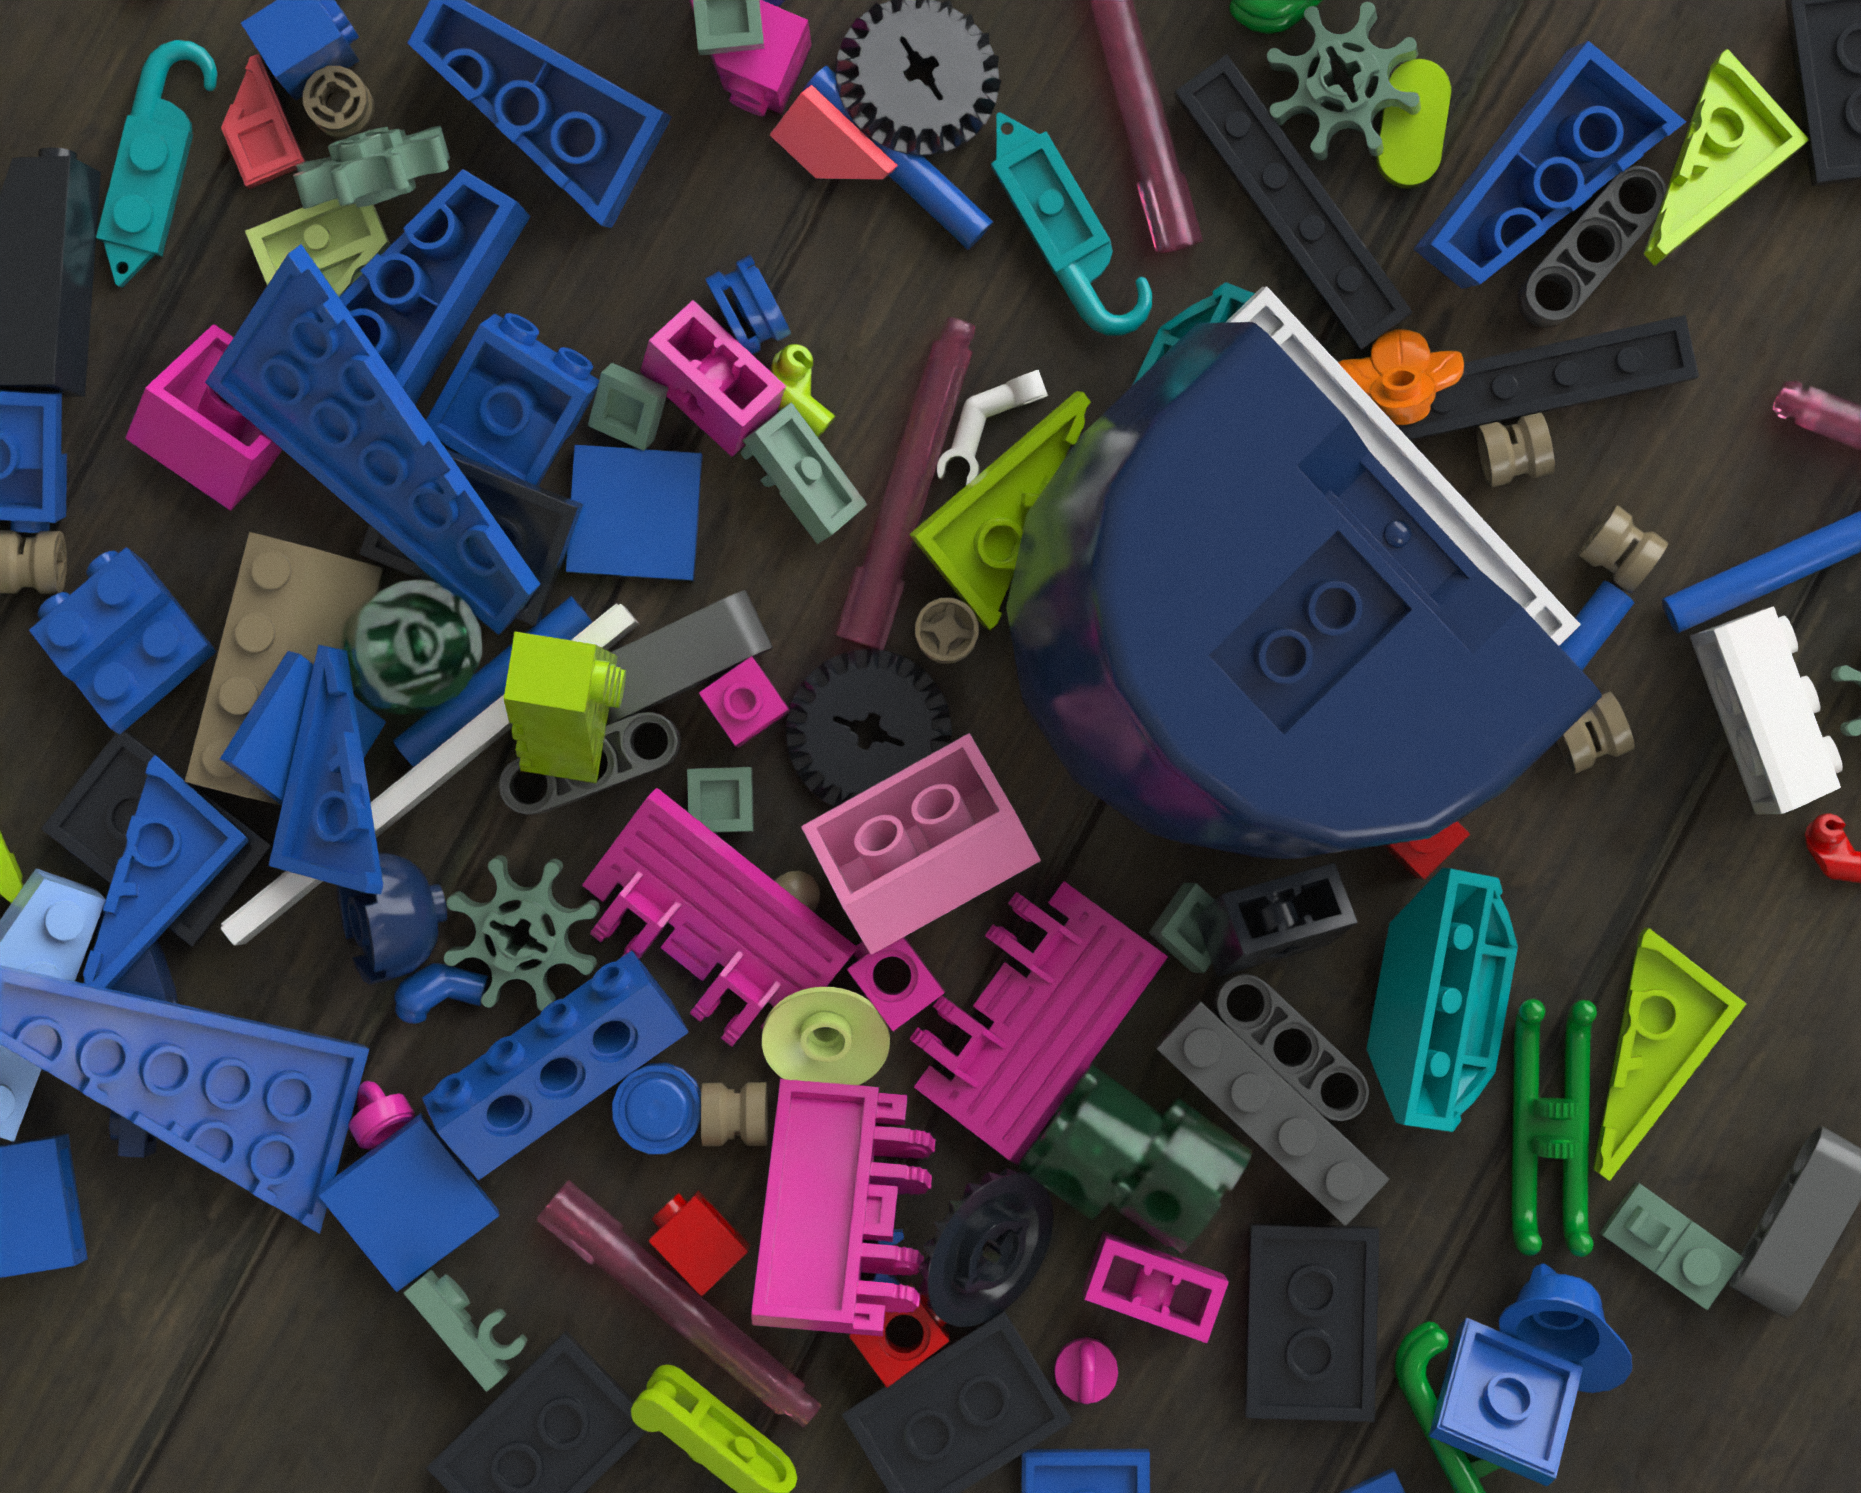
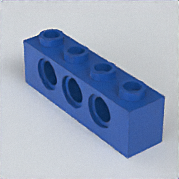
M631 950L616 962H611L601 967L592 979L565 998L550 1003L538 1017L511 1036L503 1037L496 1041L484 1055L458 1073L451 1074L442 1079L435 1089L422 1097L436 1132L477 1180H480L689 1033L669 996Z

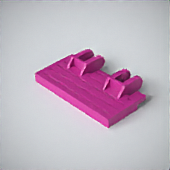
M658 788L646 798L582 884L583 887L602 902L610 895L618 883L624 887L590 933L598 941L602 942L605 938H609L621 924V918L630 909L647 924L640 934H636L625 947L624 955L632 950L640 959L667 923H669L675 929L660 948L701 981L708 976L717 963L725 967L691 1010L690 1014L700 1022L705 1017H709L721 1003V996L728 988L746 1001L748 1004L741 1013L735 1014L724 1028V1034L721 1037L731 1047L767 1002L774 1007L781 1000L795 992L814 987H827L858 948Z
M1066 882L1061 884L1048 902L1069 918L1065 926L1058 923L1017 892L1008 903L1020 917L1027 922L1033 921L1048 932L1034 953L1017 941V937L1002 926L997 927L993 924L985 934L988 939L1032 970L1026 978L1004 962L975 1002L973 1007L994 1021L990 1029L941 995L933 1005L938 1015L950 1024L959 1026L972 1036L962 1052L957 1056L942 1044L941 1039L927 1029L922 1030L917 1027L910 1037L912 1042L956 1074L951 1081L929 1065L914 1088L1015 1164L1019 1163L1168 958L1156 947Z
M780 1079L751 1312L752 1325L883 1336L885 1312L907 1313L913 1312L919 1307L920 1293L915 1290V1287L902 1284L895 1285L894 1283L861 1281V1272L887 1275L900 1274L902 1276L917 1275L919 1272L918 1268L924 1261V1256L920 1254L919 1250H914L913 1248L863 1243L864 1239L893 1242L897 1195H905L906 1193L911 1195L925 1194L928 1189H931L932 1175L929 1174L927 1169L914 1166L908 1167L901 1164L873 1162L874 1156L923 1159L925 1157L929 1158L935 1152L936 1139H933L930 1133L918 1131L917 1129L910 1130L907 1128L876 1126V1123L905 1125L907 1095L879 1093V1087Z

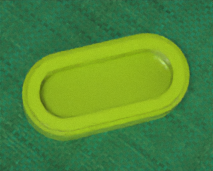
M1414 59L1401 64L1389 78V82L1395 89L1403 92H1415L1419 95L1421 104L1419 113L1411 115L1400 107L1393 106L1382 109L1379 136L1382 139L1384 150L1381 155L1376 156V165L1380 174L1387 182L1400 188H1415L1426 183L1438 169L1442 156L1451 97V85L1445 71L1436 63L1425 59Z

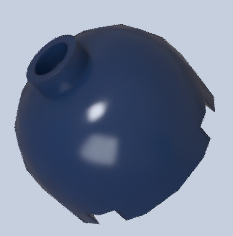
M378 853L383 880L381 895L364 893L336 885L346 939L354 937L364 955L352 957L361 978L369 985L396 979L418 968L428 959L437 943V923L447 920V905L440 885H429L419 867L404 857L389 853Z

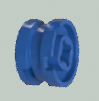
M749 255L736 262V270L726 275L718 271L705 278V281L736 340L754 355L761 351V343L770 338L778 342L790 336L791 331L759 269L755 265L750 267L755 263ZM727 288H730L742 317L753 332L746 336L723 293Z
M668 1062L649 1063L630 1073L618 1086L612 1102L613 1122L620 1137L632 1148L647 1154H667L683 1147L696 1133L701 1123V1090L697 1081L684 1068Z

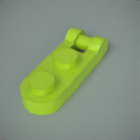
M668 1364L656 1368L647 1383V1390L640 1393L631 1408L632 1419L638 1427L649 1432L661 1431L686 1451L694 1461L705 1466L737 1493H790L795 1488L797 1482L795 1467L790 1458L778 1446L681 1369Z

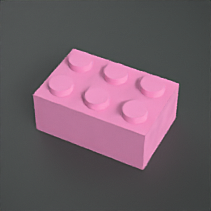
M970 733L801 826L843 909L871 955L1041 861L1016 812Z

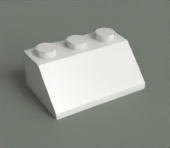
M1773 606L1690 635L1755 814H1783L1841 788L1836 773L1842 772V761L1830 736L1822 738L1814 713L1820 711L1819 698L1809 677L1803 676L1800 678L1792 657V653L1798 651V643L1794 630L1786 616L1778 618Z

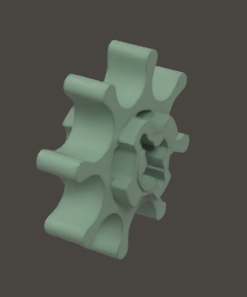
M1364 2L1360 6V16L1357 25L1351 31L1344 34H1333L1326 30L1322 25L1319 10L1314 6L1308 7L1304 11V17L1307 26L1316 35L1312 48L1300 56H1289L1277 48H1272L1267 53V59L1272 70L1290 72L1299 80L1298 89L1294 96L1286 101L1272 104L1269 110L1270 114L1278 125H1283L1292 116L1301 113L1315 117L1320 123V127L1310 147L1314 158L1317 160L1327 158L1329 141L1332 136L1339 130L1346 128L1356 129L1361 132L1366 138L1369 153L1372 156H1379L1383 153L1384 147L1381 137L1372 128L1373 120L1377 113L1391 106L1400 107L1411 115H1416L1421 110L1420 99L1417 93L1399 91L1389 82L1390 73L1395 66L1401 62L1417 58V43L1414 38L1407 37L1393 48L1382 49L1374 46L1368 39L1369 31L1377 20L1376 9L1371 2ZM1332 61H1337L1341 70L1349 78H1353L1357 102L1352 103L1347 93L1343 92L1339 85H1335ZM1318 65L1316 73L1311 77L1315 67ZM1377 86L1374 95L1369 98L1372 89Z
M441 126L431 127L407 136L404 129L389 130L388 127H381L330 144L328 146L330 157L297 164L298 173L294 174L293 177L303 209L311 208L334 199H338L340 206L356 204V207L359 208L374 205L413 191L416 188L415 177L448 170L447 161L450 160V155Z
M498 855L488 863V869L494 876L497 884V891L493 900L478 903L472 901L460 891L455 892L448 898L447 907L450 910L463 912L471 917L475 924L476 935L471 944L450 948L444 955V961L448 966H454L465 958L475 957L488 964L492 972V982L489 989L481 997V1003L485 1007H493L499 1001L502 986L505 982L511 979H521L532 985L536 992L537 1007L543 1011L546 1006L556 1001V997L547 983V974L550 967L555 964L566 963L572 965L584 975L590 974L596 967L597 960L594 956L579 953L572 948L568 940L569 926L577 920L594 918L599 912L600 906L597 901L590 900L579 908L569 909L562 907L556 902L552 895L551 887L553 880L563 869V863L559 859H551L545 865L542 880L534 887H523L512 881L508 873L506 857ZM508 901H521V904L513 907L503 906ZM548 915L551 917L553 921L555 930L551 926ZM521 919L531 923L529 934L537 939V941L530 939L523 947L513 942L515 931L507 927L508 925L515 926ZM490 937L492 938V941H493V944H494V946H495V949H494L493 946H492V943H491V941H490ZM531 959H538L541 961L540 963L529 966H525L523 964V962H526Z

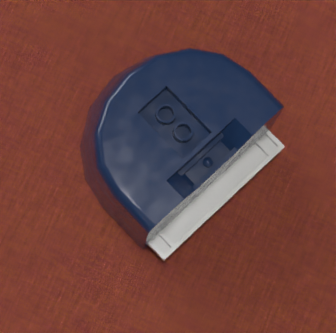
M1261 287L1226 322L1196 323L1080 436L1026 516L1006 606L1022 701L1073 781L1147 832L1169 840L1259 858L1296 859L1428 839L1505 792L1602 697L1601 692L1559 647L1581 624L1268 287Z

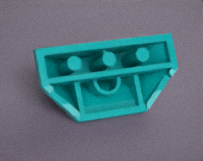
M1442 867L1389 923L1366 1050L1396 1123L1453 1132L1461 1122L1460 1115L1475 1102L1496 1072L1518 950L1509 913L1500 897L1503 891L1500 880L1497 877Z

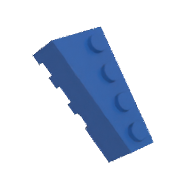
M430 0L408 44L468 101H471L507 138L537 163L557 185L571 195L601 226L612 228L672 116L466 0Z
M1586 41L1570 48L1413 250L1461 289L1480 285L1545 234V231L1568 213L1576 210L1591 198L1593 193L1616 175L1624 172L1643 157L1645 152L1676 131L1686 121L1591 42Z
M464 169L403 228L405 232L381 255L377 253L360 270L363 274L339 296L414 405H416L531 217L517 201Z

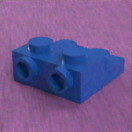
M506 313L504 318L493 314L479 324L426 422L442 443L462 456L539 486L564 441L573 434L595 396L599 379L590 374L593 365L582 354L565 347L560 348L556 353L537 341L536 338L539 335V330L527 319L513 313Z
M0 389V520L11 521V530L15 532L39 533L40 531H50V523H55L66 517L67 454L61 453L62 392Z
M127 547L120 553L108 551L96 557L86 571L89 579L72 594L61 592L48 598L38 610L40 621L29 629L62 674L77 685L107 726L119 735L217 652L147 562Z

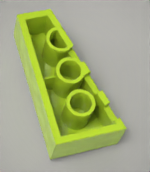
M514 632L504 693V704L509 723H512L513 726L512 738L517 740L515 750L517 757H520V771L597 783L609 707L620 708L625 687L626 670L616 667L618 656L595 644Z

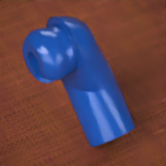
M432 963L400 983L394 994L396 1001L395 1012L402 1021L409 1024H418L426 1020L427 1014L432 1007L446 998L481 1006V997L487 990L489 976L442 963Z

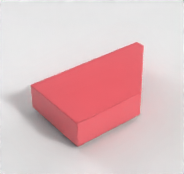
M259 54L249 58L245 68L247 70L234 103L233 105L230 104L221 126L238 170L248 189L297 170V164L306 162L263 58Z
M812 85L801 92L770 133V136L815 178L884 179L898 166Z

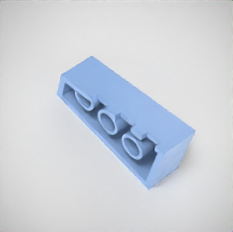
M36 868L0 919V965L75 981L106 899L95 888ZM0 1045V1138L14 1142L41 1068Z

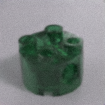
M429 580L401 581L368 598L351 614L344 626L341 650L347 651L352 687L362 697L364 703L370 708L384 710L396 715L415 714L434 708L458 696L472 678L474 670L478 668L482 656L480 626L470 606L457 594L453 595L447 589L441 588L440 586L442 585Z
M1091 1064L1048 1121L1050 1125L1042 1137L1040 1135L1037 1136L1017 1166L1092 1221L1118 1192L1119 1189L1116 1186L1126 1174L1130 1176L1160 1130L1165 1116Z
M1177 1097L1158 1122L1156 1129L1159 1131L1152 1140L1144 1138L1130 1155L1123 1167L1126 1172L1115 1184L1105 1202L1179 1254V1252H1184L1214 1217L1222 1205L1219 1203L1220 1199L1228 1189L1232 1191L1249 1163L1253 1151Z

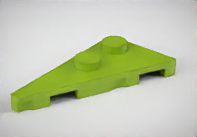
M1728 49L1710 66L1644 255L1654 266L1798 152L1809 140Z
M1076 391L909 534L960 599L974 611L977 620L984 628L991 630L998 624L1002 615L998 610L1013 578L1027 513L1064 461L1070 445L1076 444L1083 429L1085 411L1091 403L1084 392Z
M1646 927L1638 937L1593 1170L1609 1181L1746 1005L1743 1000L1658 934Z

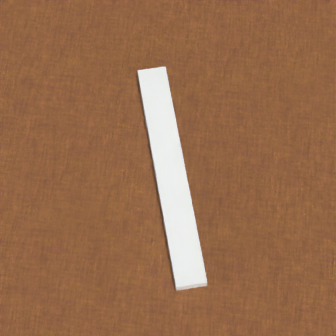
M616 603L571 641L595 644L605 650H609L640 624L625 606ZM504 695L371 802L376 838L513 727L512 723H509ZM285 871L222 922L223 926L220 929L234 946L246 944L322 881Z

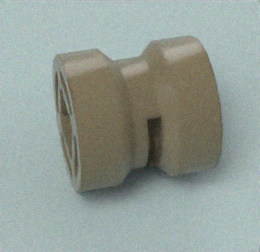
M326 66L315 71L306 82L303 90V106L310 119L327 136L342 140L363 133L371 125L375 114L374 99L363 81L352 70L342 66Z
M1542 413L1521 416L1514 425L1503 426L1499 422H1493L1477 426L1478 452L1482 470L1489 487L1510 484L1514 476L1528 474L1532 478L1554 474L1553 446L1549 429Z
M1615 505L1589 536L1579 551L1578 556L1593 567H1605L1613 573L1615 584L1626 592L1632 593L1656 565L1666 550L1668 542L1653 531H1641L1634 526L1633 516L1620 506ZM1635 538L1636 540L1634 541V543L1629 547V549L1620 559L1618 564H1616L1615 562L1620 558V556L1624 553V551L1630 545L1632 540Z
M0 530V593L17 594L23 587H34L40 594H58L63 592L67 574V550L62 531H40L34 537H23L19 532L13 530Z
M939 598L928 603L920 611L915 623L916 641L920 650L929 659L938 663H956L965 659L973 651L979 636L978 621L974 611L965 602L955 598Z
M1611 691L1602 694V697L1556 741L1567 766L1573 774L1593 767L1598 757L1606 754L1617 757L1635 749L1628 721L1619 702Z
M747 1082L741 1088L740 1093H735V1089H728L723 1083H702V1146H723L728 1140H735V1135H740L741 1140L747 1146H767V1082Z

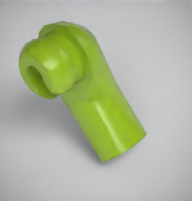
M799 344L787 345L775 355L770 367V372L786 385L778 410L792 402L819 438L836 416L811 396L813 357L810 351Z

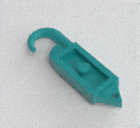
M174 40L161 44L150 53L142 67L131 114L127 115L96 235L98 240L104 242L115 284L121 288L154 255L163 256L193 139L192 123L186 113L173 103L161 99L169 68L180 60L192 61L201 68L204 75V88L207 91H213L216 88L218 72L214 59L205 48L192 41ZM128 264V271L120 274V266Z
M997 113L996 160L991 163V168L1081 319L1092 330L1106 336H1123L1137 330L1147 320L1152 308V290L1145 277H1138L1136 279L1135 285L1138 299L1130 312L1123 315H1114L1105 309L1091 283L1102 275L1110 263L1113 253L1110 238L1047 131L1038 134L1003 113ZM1009 125L1013 128V132L1005 135L1002 133L1001 128Z

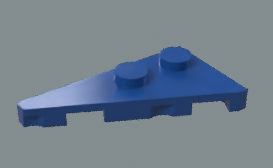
M318 645L268 866L360 892L381 895L383 880L347 651Z
M156 755L147 765L145 772L147 779L135 816L132 815L126 833V847L123 856L118 860L103 908L105 915L94 951L90 950L83 973L85 984L111 989L249 842L243 833Z

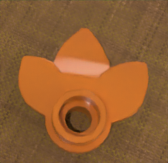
M1394 329L1380 336L1372 345L1371 357L1347 359L1338 362L1395 425L1413 424L1424 419L1430 412L1436 392L1456 384L1464 373V361L1461 352L1439 351L1430 353L1425 338L1420 333L1406 329Z

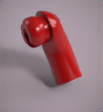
M1824 813L1817 816L1806 828L1805 842L1806 848L1825 876L1834 880L1861 883V852L1855 851L1843 831V828L1846 826L1842 818L1832 813Z

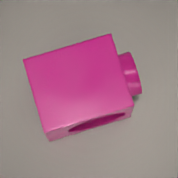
M752 656L699 692L722 728L737 747L742 746L790 712L784 700Z
M905 937L872 955L869 953L864 942H860L856 945L858 948L853 953L857 961L847 968L848 972L892 1031L896 1030L945 993V990ZM898 957L908 964L911 970V980L904 990L897 993H888L877 986L874 980V968L883 958Z

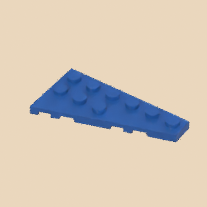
M300 244L293 249L279 266L205 383L499 635L512 623L540 586V582L305 248Z
M0 965V1045L42 1070L51 1073L101 1105L110 1108L135 1125L320 1234L327 1206L319 1198L318 1189L336 1175L369 1048L359 1043Z

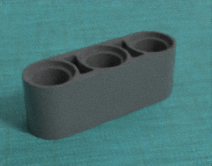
M1634 166L1618 174L1600 192L1524 280L1518 290L1517 304L1520 313L1527 322L1536 327L1550 328L1562 323L1578 310L1654 222L1667 190L1665 181L1656 171L1648 167ZM1628 184L1642 189L1648 201L1645 213L1639 215L1631 214L1622 207L1619 201V189L1621 186ZM1588 232L1601 237L1606 246V257L1603 262H1589L1580 255L1577 248L1579 234ZM1539 281H1553L1563 289L1565 304L1562 310L1549 311L1541 307L1537 302L1535 288Z
M743 590L719 600L610 652L618 656L616 667L626 670V680L620 708L609 707L606 726L648 710L734 669L751 656L756 658L773 649L747 591Z
M646 712L628 717L606 726L602 750L607 756L608 766L605 774L597 780V783L544 775L548 785L545 796L535 804H526L519 799L515 792L516 778L522 772L519 767L520 758L509 763L501 773L499 782L500 795L505 804L518 813L534 815L551 811L669 766L680 752L682 744L680 732L674 722L660 714ZM646 724H659L664 728L668 736L667 749L657 759L645 760L635 750V734L639 728Z
M1241 972L1231 974L1220 981L1213 997L1215 1013L1219 1019L1311 1106L1327 1118L1337 1121L1352 1119L1362 1112L1369 1096L1367 1080L1363 1074L1274 989L1257 976ZM1239 985H1252L1260 995L1261 1003L1259 1010L1250 1019H1234L1228 1012L1226 1004L1229 993ZM1291 1028L1301 1030L1307 1041L1304 1056L1295 1063H1281L1275 1056L1273 1049L1274 1041L1278 1034ZM1338 1072L1348 1074L1354 1087L1350 1100L1340 1107L1325 1105L1320 1093L1321 1085L1325 1078Z
M1822 1125L1812 1131L1743 1249L1741 1256L1744 1259L1729 1279V1286L1785 1319L1791 1317L1796 1312L1861 1200L1860 1147Z

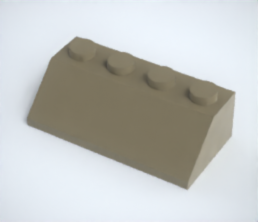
M249 532L185 782L280 805L221 761L220 758L287 651L301 654L314 665L318 645L346 650L354 690L385 568Z

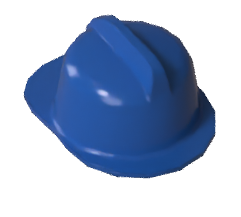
M1546 1264L1536 1265L1530 1280L1525 1283L1518 1293L1516 1302L1506 1307L1499 1317L1500 1332L1582 1366L1583 1370L1578 1391L1595 1393L1612 1390L1625 1383L1632 1372V1355L1623 1340L1605 1322L1600 1295L1592 1284L1581 1278L1558 1274Z

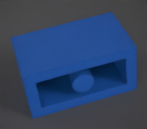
M276 0L241 22L274 77L295 101L303 97L306 82L315 71L326 66L349 68L360 61L350 46V43L360 37L335 0Z
M69 1134L0 1144V1278L72 1267L87 1260Z

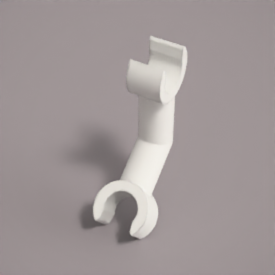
M1039 370L1014 378L1006 384L971 396L966 400L952 447L942 454L937 463V474L940 480L945 476L948 463L954 458H964L969 462L970 473L967 476L966 485L979 475V464L975 455L986 418L1047 397L1048 394Z

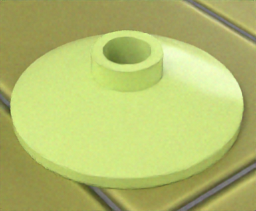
M836 987L808 988L787 996L770 1011L762 1030V1049L768 1064L781 1078L788 1080L860 1085L872 1078L881 1069L890 1048L888 1024L871 1001L855 992Z

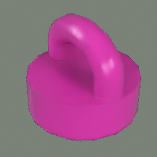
M364 1081L359 1086L357 1093L359 1112L351 1119L348 1126L359 1147L369 1150L375 1148L414 1119L415 1113L404 1095L399 1093L385 1096L378 1084L372 1081Z
M1089 1337L1074 1339L1064 1345L1056 1357L1054 1365L1056 1383L1062 1393L1075 1402L1083 1404L1098 1402L1108 1396L1116 1385L1118 1377L1116 1358L1110 1348L1098 1339Z

